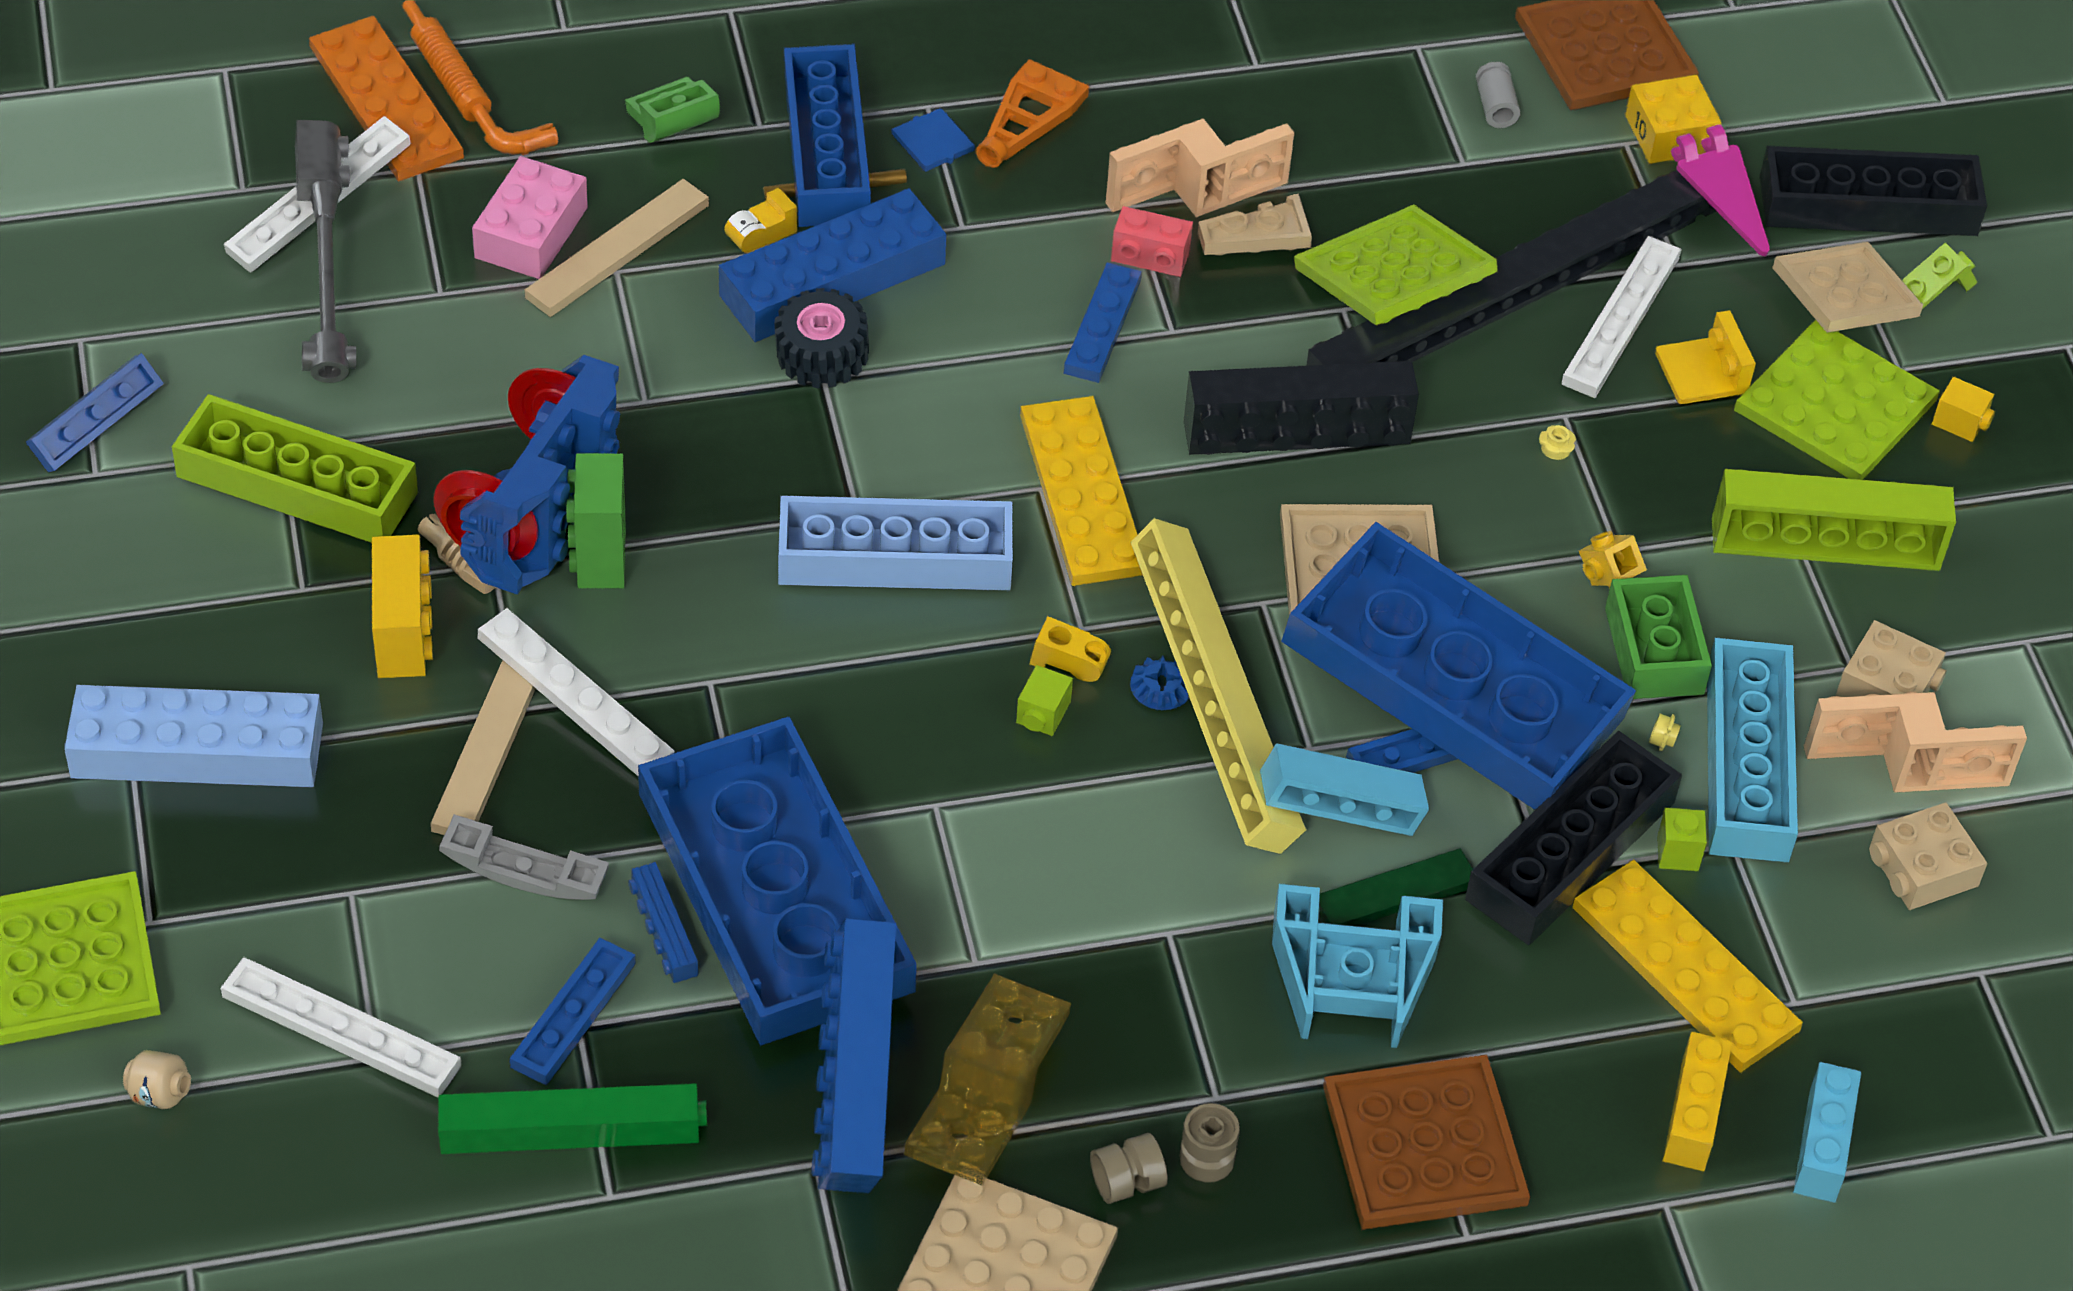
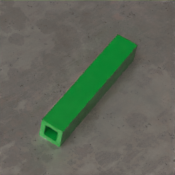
M697 1084L438 1095V1134L441 1154L699 1143L698 1126H707L706 1100H697Z

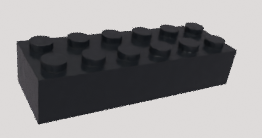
M1767 146L1759 176L1766 227L1978 236L1987 209L1979 155Z
M1412 361L1189 371L1183 420L1189 455L1411 444L1419 391Z
M1618 730L1550 798L1548 797L1471 871L1465 900L1530 946L1574 902L1577 896L1585 892L1663 815L1665 808H1670L1675 803L1682 774Z

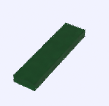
M1461 848L1320 893L1319 914L1325 924L1344 926L1365 924L1398 913L1402 896L1441 899L1466 891L1473 868Z

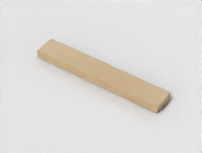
M685 179L680 180L525 289V298L549 317H552L708 207L709 197Z
M503 660L431 821V832L445 835L454 814L479 822L536 690L533 685Z

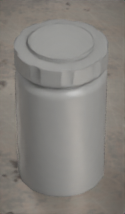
M1502 62L1486 63L1476 73V81L1485 118L1492 127L1506 128L1517 122L1520 117V108L1510 69Z

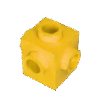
M1612 531L1603 532L1590 539L1592 544L1579 550L1583 561V571L1592 586H1608L1610 589L1612 579L1633 578L1647 570L1634 535H1613Z

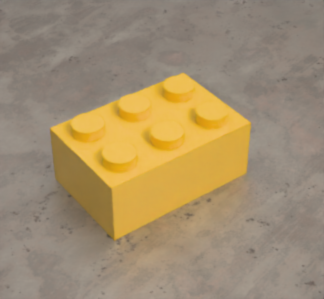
M420 535L372 537V632L378 678L426 676L425 660H433L432 636H425L430 635V629H432V607L425 606V604H430V599H432L431 575H423L430 574L429 551H421Z

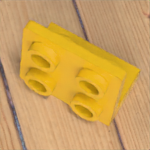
M1730 310L1716 312L1713 328L1709 330V338L1657 346L1655 351L1656 357L1679 404L1743 394L1750 388L1756 365Z

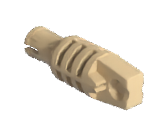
M430 514L429 518L426 516L420 522L418 532L437 548L439 558L460 578L483 594H487L496 588L480 581L461 556L460 546L451 539L436 514Z

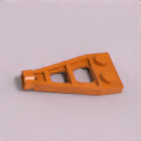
M1028 60L1011 79L987 137L976 148L978 159L988 167H998L1003 160H1007L1071 117L1089 96V85L1032 60ZM1027 96L1051 108L1042 115L1037 116L1019 108V104L1022 98ZM1008 120L1027 127L1019 135L1003 128Z

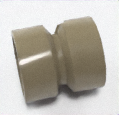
M1215 1103L1202 1104L1193 1108L1186 1116L1180 1149V1162L1185 1172L1196 1180L1216 1182L1225 1178L1232 1171L1240 1129L1238 1119L1225 1106Z
M1150 1133L1127 1139L1124 1142L1123 1148L1114 1143L1091 1152L1090 1160L1093 1176L1102 1198L1108 1204L1133 1196L1134 1189L1145 1193L1167 1184L1164 1158L1157 1141Z

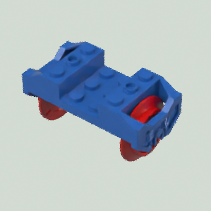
M583 355L562 369V371L549 368H534L522 372L511 383L508 391V405L516 424L531 440L506 477L491 476L473 470H460L446 475L437 485L434 492L436 514L448 535L460 546L461 556L482 583L518 594L522 587L549 575L558 561L562 562L565 559L569 549L568 540L565 539L568 525L566 504L569 495L574 494L569 493L568 469H575L576 453L617 454L619 449L616 428L619 423L620 412L616 411L617 394L615 386L619 379V366Z

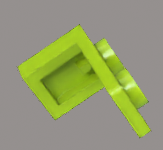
M1946 242L1902 279L1903 283L1923 304V308L1955 280L1966 291L1978 283L1971 271L1975 268L1973 262L1962 251L1957 254Z

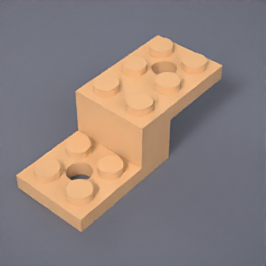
M1201 119L1168 132L1154 135L1135 144L1121 147L1110 152L1106 204L1112 212L1121 210L1123 206L1129 207L1175 190L1195 217L1282 186L1288 183L1294 132L1288 124H1284L1225 146L1207 122Z
M1908 692L1891 695L1869 694L1855 697L1831 696L1828 698H1818L1804 744V750L1807 759L1884 755L1894 793L2000 787L2010 785L2027 736L2023 726L1998 725L1989 728L1968 729L1960 727L1946 730L1935 692Z

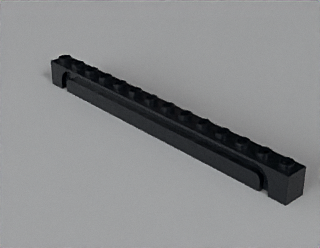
M1677 170L1667 175H1660L1654 181L1638 189L1634 188L1624 196L1611 202H1605L1597 209L1583 216H1576L1570 222L1556 229H1550L1542 236L1527 243H1521L1513 250L1499 257H1494L1497 260V272L1483 278L1480 282L1471 283L1457 289L1448 296L1439 297L1422 305L1419 309L1405 312L1392 318L1387 323L1375 325L1368 320L1355 327L1345 329L1341 334L1325 342L1316 343L1308 350L1306 366L1394 361L1414 362L1640 250L1648 236L1660 240L1694 223L1697 215L1702 213L1706 217L1716 212V210Z

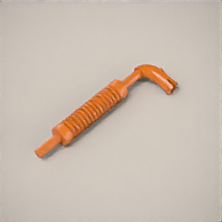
M406 0L403 3L402 7L414 25L411 29V38L430 64V67L458 107L462 116L467 121L478 122L485 133V141L493 149L505 154L527 155L529 152L558 144L557 131L552 123L514 133H509L497 127L489 115L491 100L472 74V71L447 36L439 21L433 17H425L414 0Z

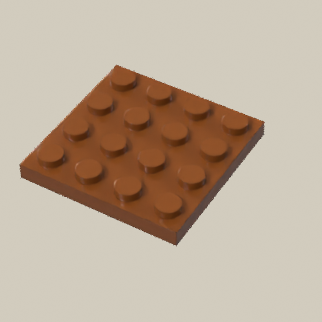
M1551 0L1518 7L1516 10L1515 19L1570 111L1629 98L1631 86L1635 84L1699 75L1698 70L1654 0Z
M1487 1054L1324 1077L1323 1088L1362 1230L1528 1206L1530 1200L1529 1191Z

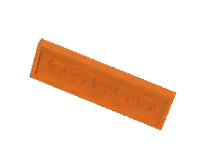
M374 15L309 37L311 50L365 131L385 116L410 136L411 145L387 163L398 182L464 159L463 147Z

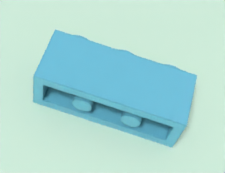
M1819 1062L1809 1093L1793 1193L1836 1202L1846 1172L1861 1071Z

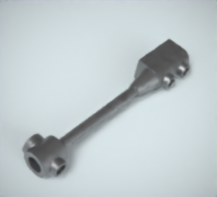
M297 120L295 137L297 201H311L314 218L317 223L321 332L314 334L310 341H302V371H310L311 376L317 381L333 383L346 378L348 368H356V346H348L346 336L336 331L332 223L334 222L342 187H349L350 167L349 165H341V158H348L349 139L348 136H340L339 127L332 122Z

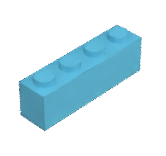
M1277 743L1260 769L1266 805L1409 836H1413L1429 810L1422 775Z

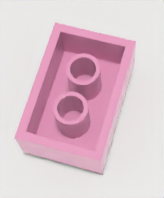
M520 156L472 227L474 257L537 279L542 278L588 208L586 177Z

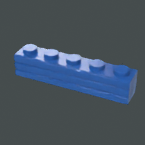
M656 862L633 868L631 870L632 879L628 880L629 888L632 895L636 894L638 897L637 907L640 914H645L646 916L645 925L648 934L654 935V948L657 955L661 954L664 959L662 960V966L665 974H670L673 983L697 977V958Z

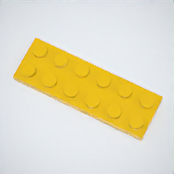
M1094 396L1021 406V421L1071 586L1143 576L1130 543L1137 536V531Z
M1635 860L1627 863L1574 899L1572 908L1700 1034L1732 1041L1729 1062L1740 1073L1800 1032L1803 1022Z

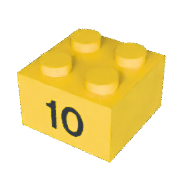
M1698 75L1631 86L1625 116L1649 164L1674 160L1671 150L1679 146L1676 138L1688 133L1693 136L1696 142L1698 155L1706 153L1701 141L1704 138L1710 137L1706 132L1707 128L1718 124L1722 125V122Z

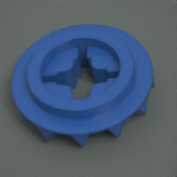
M1162 655L1159 660L1155 661L1147 657L1143 665L1135 666L1130 682L1131 691L1135 698L1143 705L1156 710H1170L1180 707L1189 699L1176 661H1166L1164 655ZM1160 675L1166 677L1167 683L1164 686V691H1160V686L1158 685V676Z

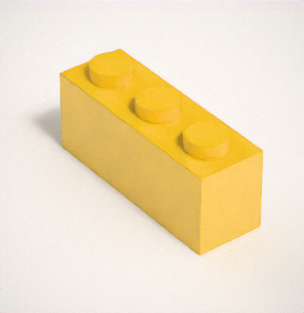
M1691 1031L1682 1061L1663 1162L1700 1171L1705 1170L1713 1145L1732 1041Z

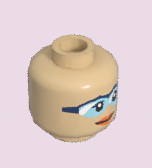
M146 1050L138 1054L127 1064L123 1076V1085L128 1091L131 1100L136 1104L160 1109H171L189 1092L191 1077L187 1072L184 1060L180 1056Z

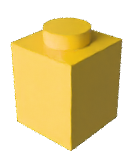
M1953 377L1939 400L1932 425L1973 442L1979 430L1987 431L1992 422L1995 411L1990 409L1994 394Z

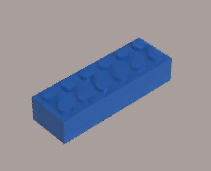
M854 44L784 48L785 86L799 227L817 226L871 204Z
M909 188L720 264L719 296L753 341L757 342L775 334V318L779 316V309L782 305L788 306L787 300L792 296L800 297V292L808 290L809 293L816 292V288H824L825 292L835 289L839 290L842 296L846 293L853 297V302L945 265L946 233Z
M845 918L838 931L832 932L831 942H826L824 966L831 967L829 982L823 985L821 1003L822 1008H828L826 1024L821 1025L819 1036V1049L826 1050L824 1066H819L817 1091L823 1092V1101L821 1108L816 1109L814 1120V1133L821 1134L819 1150H814L812 1158V1176H818V1189L869 1193L883 1176L896 923Z

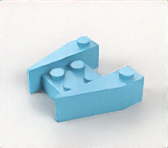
M1279 884L1274 908L1272 946L1301 1038L1308 1039L1313 1011L1392 1019L1391 1047L1397 1048L1436 960L1442 936L1443 900L1402 896L1396 920V930L1318 923L1320 888Z

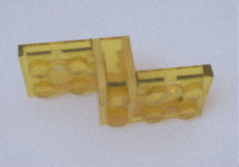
M994 974L945 1052L939 1090L906 1141L904 1155L983 1185L1031 1104L1037 1068L1068 1018L1071 1003ZM1015 1017L1023 1021L1019 1024H1016L1008 1021L1007 1019ZM962 1133L969 1137L964 1140H958L951 1135Z

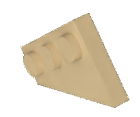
M1298 193L1287 196L1286 203L1273 206L1269 201L1259 204L1258 211L1247 214L1234 211L1200 221L1198 225V235L1204 255L1311 248L1312 235Z

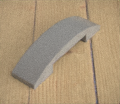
M453 815L440 844L439 851L462 866L499 883L544 896L577 900L596 899L609 868V862L571 850L567 859L492 836L493 826Z

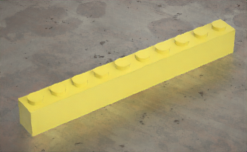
M1154 518L1130 543L1245 845L1281 854L1306 831L1299 812L1266 805L1260 769L1274 747L1189 530Z

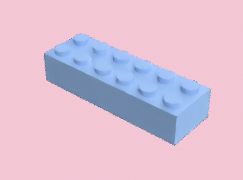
M781 496L778 585L1011 590L1013 561L1011 501Z
M76 685L64 748L70 778L314 787L323 727L319 694Z

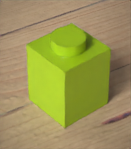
M1036 665L1018 698L1016 723L1025 726L1029 730L1040 731L1053 736L1071 703L1073 678Z
M1664 809L1657 835L1659 869L1699 871L1707 844L1705 810Z

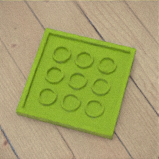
M1411 205L1294 256L1295 268L1375 325L1387 323L1396 316L1410 310L1419 309L1430 301L1448 296L1457 289L1471 283L1480 282L1483 278L1497 272V260L1415 205Z
M1815 320L1736 401L1734 411L1845 477L1863 480L1937 401L1940 391L1838 331L1827 333Z
M136 871L0 896V1045L161 1015Z

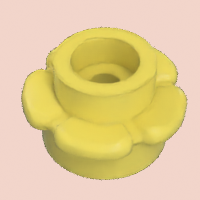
M1550 426L1546 431L1541 432L1539 436L1542 452L1551 459H1564L1575 448L1574 442L1576 437L1572 431L1564 426Z
M1659 714L1649 743L1659 746L1658 751H1663L1665 745L1674 746L1681 725L1674 723V714L1671 717Z

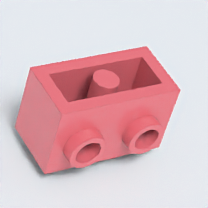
M1123 206L1113 232L1111 261L1181 277L1190 253L1193 222Z

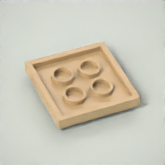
M1869 242L1776 256L1773 269L1827 333L1920 317L1923 304Z

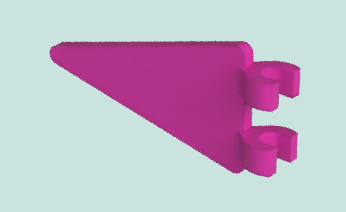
M1720 124L1707 128L1706 132L1710 137L1704 138L1701 141L1702 147L1706 151L1703 154L1698 155L1696 142L1690 133L1678 136L1676 142L1679 146L1671 150L1674 160L1678 163L1676 166L1677 171L1759 255L1766 256L1770 247L1739 147L1728 145L1726 132Z

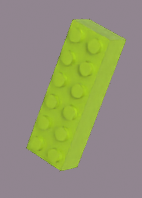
M210 394L205 397L172 445L176 477L371 543L372 537L392 535L418 494L415 462Z
M1725 469L1712 515L1713 553L1940 571L1956 524L1953 487Z

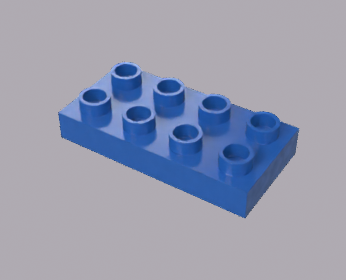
M1375 522L1290 613L1281 640L1282 643L1313 662L1316 666L1325 670L1534 810L1548 797L1550 798L1601 747L1625 718L1636 692L1635 689L1378 522Z
M790 717L638 765L639 795L760 1046L826 1023L828 1008H822L821 1001L823 985L829 982L831 967L824 966V952L826 942H831L832 932L838 931L845 918L895 923ZM897 925L892 1000L914 993L916 990L917 963Z

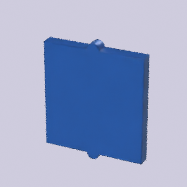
M942 108L920 117L914 116L913 120L892 129V135L925 172L946 162L951 164L953 159L974 151L975 145Z

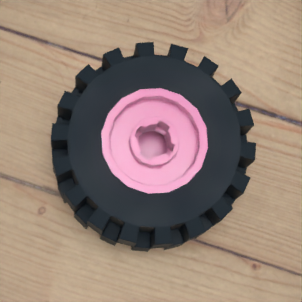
M816 288V292L809 293L806 290L800 292V297L798 298L792 296L787 300L788 306H781L778 311L779 316L775 318L776 350L781 369L786 370V375L790 379L797 376V382L805 386L809 381L812 382V388H821L823 383H828V388L836 387V382L838 381L844 384L851 381V375L857 376L862 371V365H866L869 353L868 322L862 305L859 302H853L852 296L847 293L842 296L839 290L835 289L825 292L824 288Z

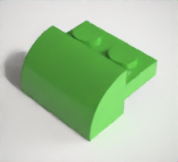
M689 77L625 100L627 112L643 127L644 138L650 143L717 119L720 112L718 94L703 80L693 82Z

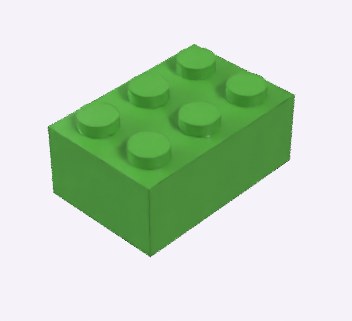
M576 453L575 469H568L569 493H574V495H569V499H567V523H570L568 524V548H576L569 551L570 573H577L578 588H624L626 519L623 454Z
M1688 575L1612 579L1605 611L1623 682L1636 690L1633 699L1704 695L1712 664Z

